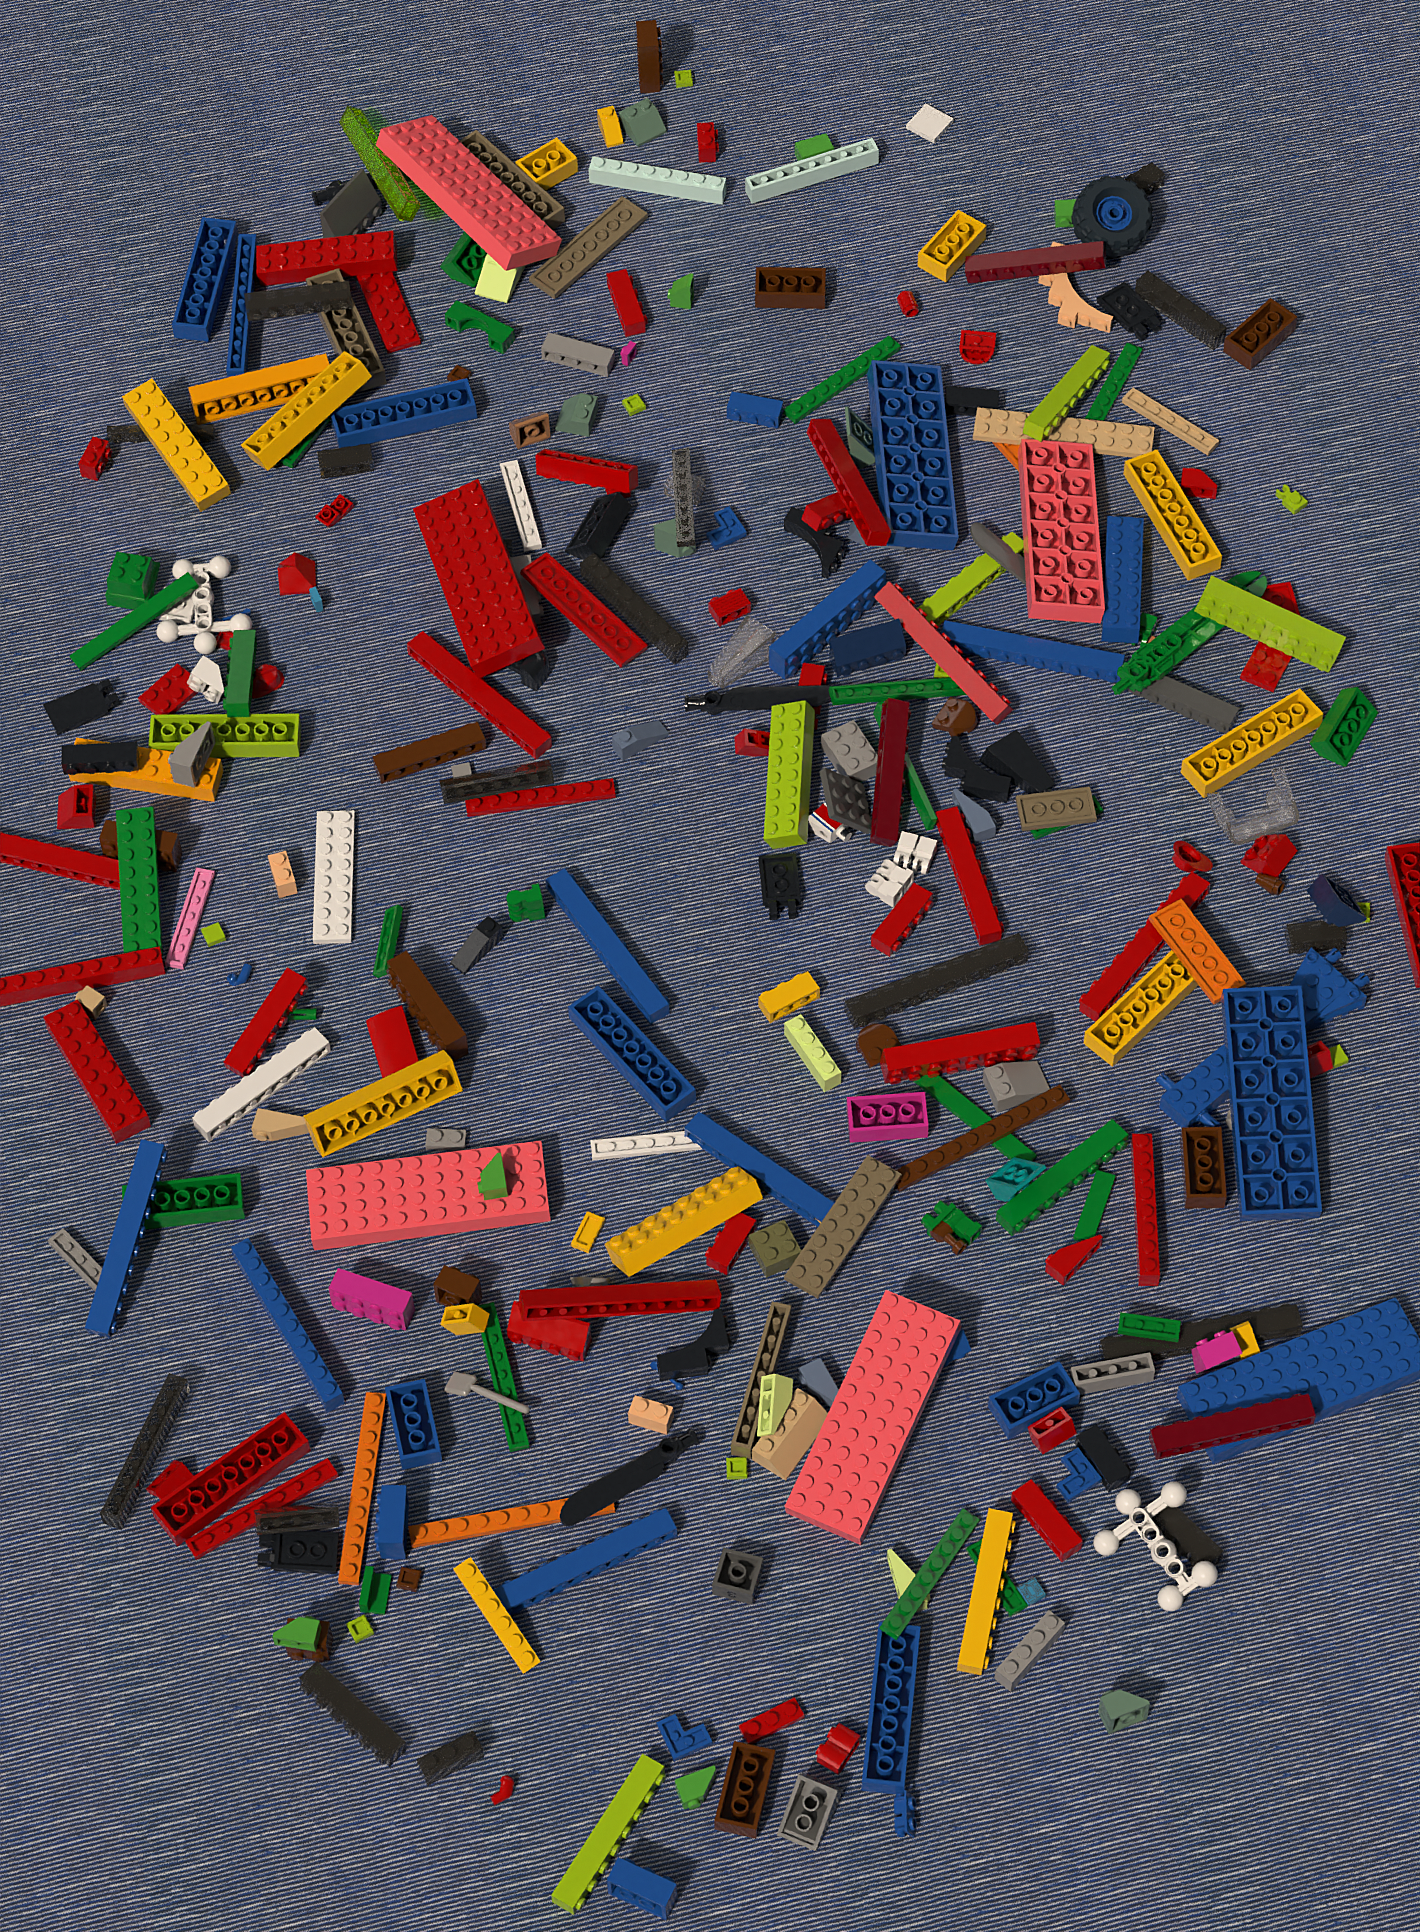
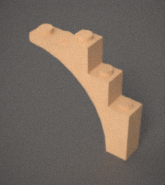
M1053 242L1051 247L1062 246L1063 244ZM1067 273L1039 276L1038 283L1051 287L1048 303L1061 307L1058 313V324L1075 328L1076 323L1110 333L1113 316L1098 311L1080 298L1073 289Z

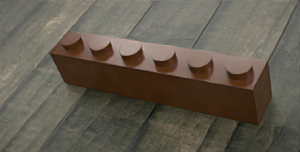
M469 723L463 727L450 729L445 733L432 735L427 739L415 741L412 744L397 747L385 753H379L373 756V764L379 780L383 784L485 750L486 741L479 723Z

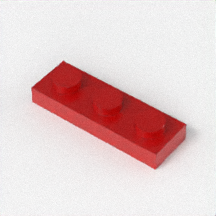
M794 1697L740 1724L739 1730L746 1743L752 1745L803 1719L805 1715Z

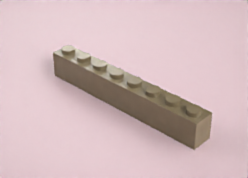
M771 1302L732 1438L731 1455L747 1457L748 1459L752 1457V1449L757 1439L761 1376L775 1374L791 1319V1305Z

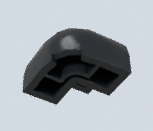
M543 650L506 666L521 675V684L536 692L550 674V662Z

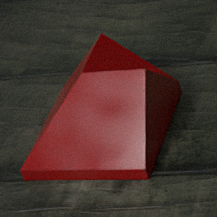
M294 552L279 563L277 569L280 595L310 593V588L316 586L315 561Z

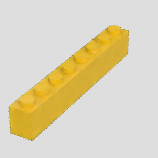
M988 1508L957 1671L982 1675V1670L987 1669L989 1657L985 1656L986 1649L991 1650L993 1637H990L989 1634L990 1629L995 1630L997 1617H993L994 1610H999L1001 1599L997 1597L998 1590L1002 1591L1004 1578H1001L1002 1571L1006 1572L1008 1559H1004L1005 1553L1010 1552L1012 1540H1009L1008 1537L1009 1532L1014 1533L1016 1521L1012 1520L1013 1513Z

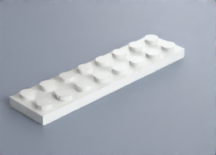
M354 810L317 811L313 944L352 942Z

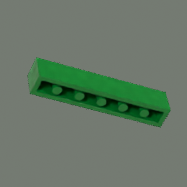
M234 630L233 638H230V649L232 650H228L230 662H227V673L229 674H226V685L228 686L224 687L226 699H223V710H227V717H250L257 651L256 630Z

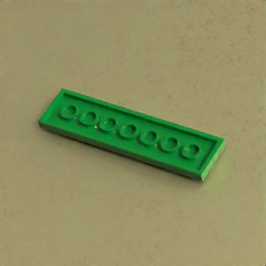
M143 807L116 810L123 952L129 953L160 946L163 956L155 808Z

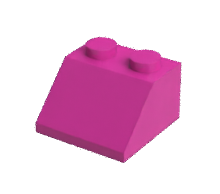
M1225 1330L1214 1334L1215 1339L1209 1342L1207 1338L1196 1342L1197 1347L1191 1349L1196 1374L1242 1354L1233 1331L1226 1334Z

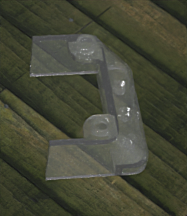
M1284 768L1271 769L1276 788L1269 790L1266 794L1265 799L1268 807L1236 819L1233 812L1229 808L1224 807L1220 793H1207L1215 821L1231 843L1242 845L1295 825L1300 817Z

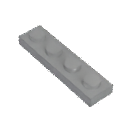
M62 1228L48 1239V1243L96 1291L102 1267Z

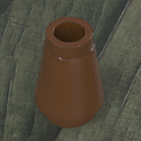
M1259 873L1255 879V883L1271 895L1279 896L1285 886V882L1281 878Z

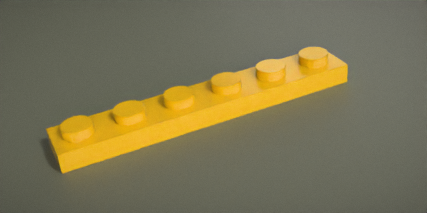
M468 1558L453 1568L520 1671L524 1674L541 1661L472 1558Z

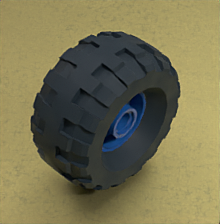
M1104 176L1099 180H1093L1081 191L1073 207L1071 220L1076 237L1082 243L1103 241L1108 258L1124 257L1131 254V252L1137 250L1142 245L1153 223V208L1151 202L1147 199L1148 195L1143 189L1140 190L1137 187V183L1132 180L1130 182L1124 180V177L1116 176L1111 178L1110 176Z

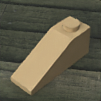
M260 1108L257 1109L251 1128L253 1138L260 1141H276L309 1133L304 1117Z

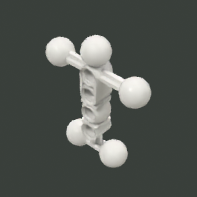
M216 556L209 563L192 564V562L186 559H181L174 563L172 573L175 579L188 572L199 585L194 590L191 599L195 606V624L177 625L172 620L162 621L156 630L157 636L161 641L170 643L174 642L178 636L197 634L194 639V648L200 654L207 655L212 653L217 645L216 638L213 635L214 632L232 631L233 633L234 630L252 629L253 623L251 618L242 613L234 615L230 621L213 622L212 605L215 597L211 591L208 573L219 579L227 577L231 571V563L227 558Z
M1176 1481L1166 1483L1161 1490V1496L1143 1509L1140 1508L1141 1497L1135 1490L1124 1489L1120 1491L1116 1496L1115 1505L1122 1514L1129 1515V1519L1113 1531L1102 1530L1098 1532L1093 1540L1095 1550L1103 1556H1109L1118 1550L1119 1541L1136 1529L1141 1538L1148 1544L1147 1546L1151 1550L1153 1561L1161 1565L1166 1573L1179 1584L1178 1586L1167 1585L1158 1593L1159 1606L1166 1611L1178 1610L1183 1604L1185 1595L1198 1586L1209 1587L1213 1585L1218 1577L1216 1566L1209 1561L1196 1563L1191 1572L1192 1576L1188 1577L1186 1567L1177 1555L1175 1544L1162 1535V1532L1152 1519V1517L1166 1507H1178L1185 1502L1187 1491L1181 1483ZM1139 1514L1145 1515L1142 1523L1135 1522V1518ZM1150 1531H1156L1157 1533L1156 1538L1153 1540L1147 1539ZM1167 1547L1168 1554L1165 1557H1160V1549ZM1179 1564L1180 1571L1177 1574H1172V1566Z

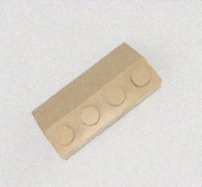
M797 1388L792 1394V1400L775 1434L762 1436L753 1447L752 1460L786 1481L815 1442L828 1413L814 1397Z

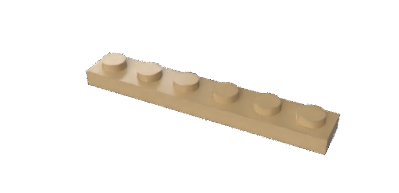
M1132 388L1122 398L1123 404L1208 456L1219 445L1217 438L1135 388Z

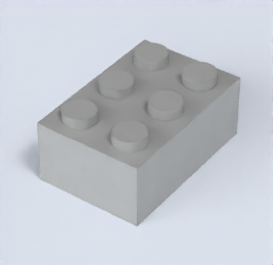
M854 720L821 735V748L839 774L857 782H863L876 775L878 755Z

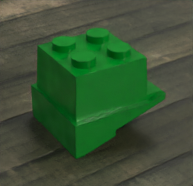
M116 552L107 577V591L105 594L107 605L135 610L154 596L160 562L153 561L152 557Z

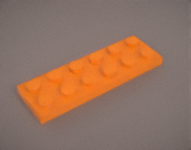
M1182 899L1149 915L1150 922L1213 1005L1221 1001L1223 989L1246 988V982Z

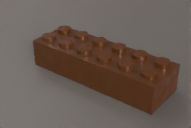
M407 950L388 960V969L386 970L389 976L388 983L393 990H397L400 1001L407 1004L409 1014L412 1017H416L421 1031H426L430 1044L437 1047V1052L444 1050L453 1062L469 1054L466 1033Z

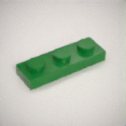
M1120 1312L1117 1334L1178 1342L1181 1321Z

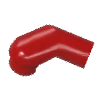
M508 1775L501 1777L500 1791L490 1796L494 1806L512 1796L514 1789L512 1777Z

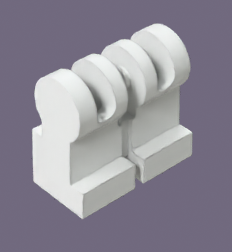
M902 831L893 862L899 866L900 862L904 861L903 869H907L911 864V857L915 856L912 871L917 872L918 867L922 866L921 874L927 875L932 859L937 851V840L921 836L918 843V835Z
M884 860L881 867L876 870V874H873L871 877V881L866 883L865 888L870 894L879 897L880 900L894 908L902 898L903 893L905 894L914 882V871L908 868L905 870L890 860Z

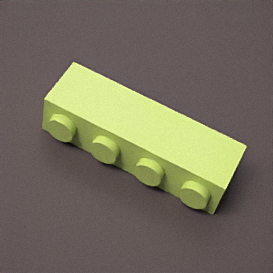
M800 1014L785 1022L784 1035L823 1091L826 1092L841 1084V1071L803 1016Z

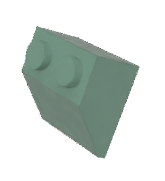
M648 97L619 112L620 127L638 147L667 133L657 108Z
M580 393L565 400L555 430L589 437L598 412V396Z
M688 515L653 525L654 547L656 550L678 558L689 556L696 552L695 530Z
M1120 1689L1117 1691L1109 1690L1100 1697L1098 1714L1109 1735L1146 1720L1150 1703L1144 1698Z

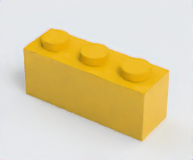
M808 971L803 974L800 973L790 981L782 982L776 988L763 992L758 997V1007L767 1020L772 1023L820 998V988Z

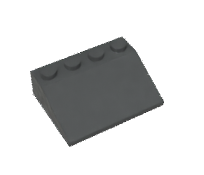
M360 168L320 212L323 238L361 234L381 214V200L364 169Z

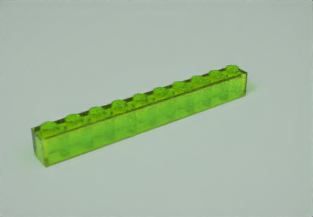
M347 105L339 121L343 131L365 164L366 169L371 174L372 179L382 192L396 218L400 221L412 222L421 206L420 202L397 165L376 146L378 134L363 110Z

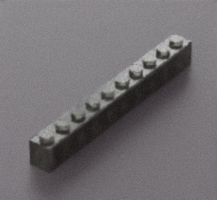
M1017 933L844 1001V1011L854 1029L865 1027L869 1023L883 1020L893 1013L898 1014L906 1008L916 1007L929 999L934 1000L944 993H952L957 988L969 986L980 979H987L995 973H1002L1013 966L1023 965L1028 961L1029 950L1020 934Z
M1283 1304L1277 1308L1266 1307L1255 1312L1244 1311L1238 1315L1232 1316L1228 1314L1217 1319L1206 1318L1195 1323L1185 1322L1180 1325L1178 1342L1129 1335L1107 1336L1100 1340L1099 1352L1102 1361L1149 1352L1152 1361L1190 1355L1192 1354L1191 1349L1197 1347L1196 1342L1205 1338L1209 1342L1215 1339L1214 1334L1223 1330L1227 1334L1231 1332L1229 1328L1247 1321L1251 1325L1257 1342L1299 1335L1303 1325L1297 1304Z

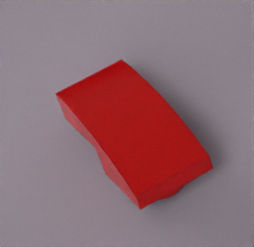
M339 494L330 506L326 504L315 518L330 528L345 517L353 509L354 504Z

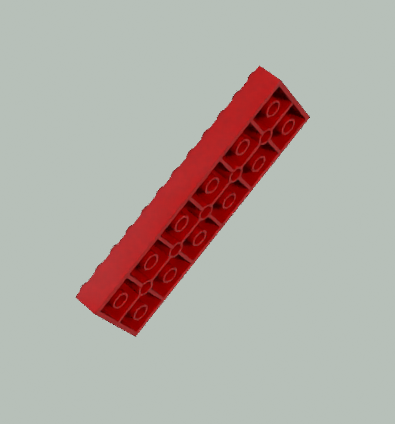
M479 479L413 508L470 666L477 678H482L544 650L545 647L488 497Z

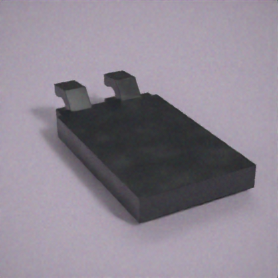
M1125 282L1097 297L1096 302L1110 316H1113V319L1128 333L1134 332L1136 338L1141 342L1147 339L1145 335L1147 329L1144 327L1147 324L1154 333L1161 331L1159 327L1161 321L1156 317L1157 312Z
M107 679L99 684L92 683L43 704L57 735H61L108 715V710L119 706L120 702L116 692L107 695L113 692L112 684Z
M796 853L758 856L762 902L765 908H769L770 920H777V907L788 906L789 919H795L796 906L801 903Z
M277 1530L276 1534H260L259 1547H272V1554L258 1553L257 1566H271V1569L280 1572L336 1574L339 1533Z

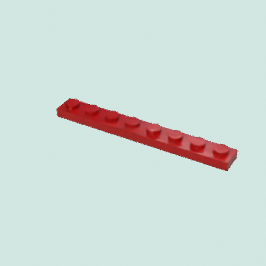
M611 778L465 797L467 817L611 799L616 798L614 781Z
M326 1458L187 1539L185 1543L197 1560L339 1477L330 1460Z

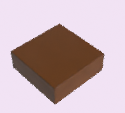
M456 365L447 375V380L450 382L465 378L469 380L472 373Z
M401 1566L396 1587L417 1592L422 1571Z

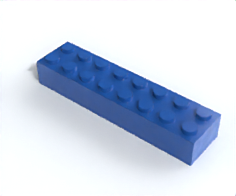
M202 217L172 322L174 338L209 342L238 237L236 221Z
M465 378L341 407L330 414L339 450H344L476 419L477 410L468 379Z
M1107 516L1103 589L1105 611L1102 617L1101 641L1138 643L1144 518Z
M872 560L866 562L769 646V668L784 680L789 676H793L803 663H808L813 655L820 653L823 647L830 643V639L835 638L840 632H844L851 622L858 620L865 610H869L872 607L873 603L877 601L874 596L886 585V571Z
M599 985L568 1006L569 1019L665 1122L696 1101V1089Z
M879 1622L861 1791L904 1794L921 1626L907 1625L899 1638L895 1640L879 1629L883 1623Z

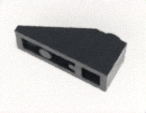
M487 916L473 930L450 964L465 975L503 939L502 926L490 916Z

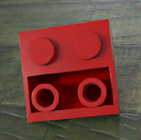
M93 784L74 785L58 796L57 829L95 828L96 793Z
M1286 834L1260 835L1255 839L1252 847L1245 852V856L1240 862L1258 874L1262 873L1278 877L1298 850Z

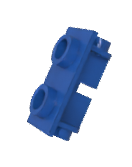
M904 1790V1794H896L894 1798V1814H902L901 1817L894 1818V1831L897 1833V1837H905V1833H907L912 1838H915L917 1821L914 1816V1810L917 1807L915 1797L907 1790Z

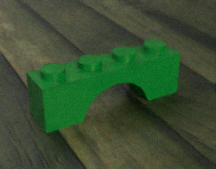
M456 300L445 313L446 326L458 332L470 328L483 330L488 334L489 347L502 354L515 341V332L511 326L505 325L497 319L469 307L466 303Z

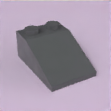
M806 1773L798 1774L777 1835L817 1851L836 1810L843 1788Z

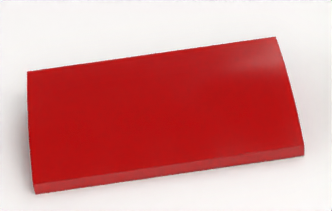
M402 1006L386 1010L366 1020L382 1078L419 1061Z

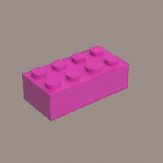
M925 1092L847 1097L846 1110L850 1143L928 1138L929 1126Z
M340 1268L337 1269L329 1286L331 1303L335 1309L339 1311L346 1310L360 1318H369L377 1324H387L395 1330L402 1329L406 1331L415 1312L411 1292Z

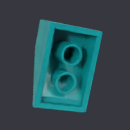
M1013 1157L985 1181L995 1199L1007 1202L1014 1198L1015 1194L1029 1186L1030 1182L1046 1169V1166Z

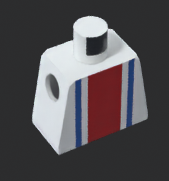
M826 802L809 815L808 830L829 843H832L837 837L846 842L852 836V833L847 830L849 826L829 818Z

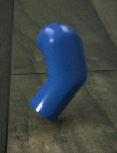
M244 964L240 974H229L227 976L229 984L231 986H238L246 983L252 971V966Z

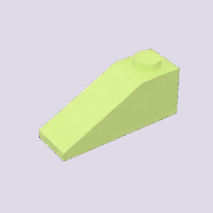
M778 1374L761 1376L757 1436L762 1437L775 1434L792 1400L793 1379Z
M888 1549L887 1560L899 1599L916 1575L892 1549ZM928 1594L917 1611L927 1609L930 1594Z

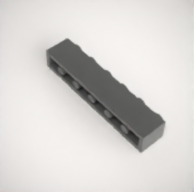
M1167 676L1158 681L1151 682V685L1144 688L1142 692L1137 690L1133 692L1128 688V691L1136 696H1141L1152 703H1157L1168 710H1173L1186 718L1196 720L1202 725H1207L1225 734L1231 731L1238 719V707Z

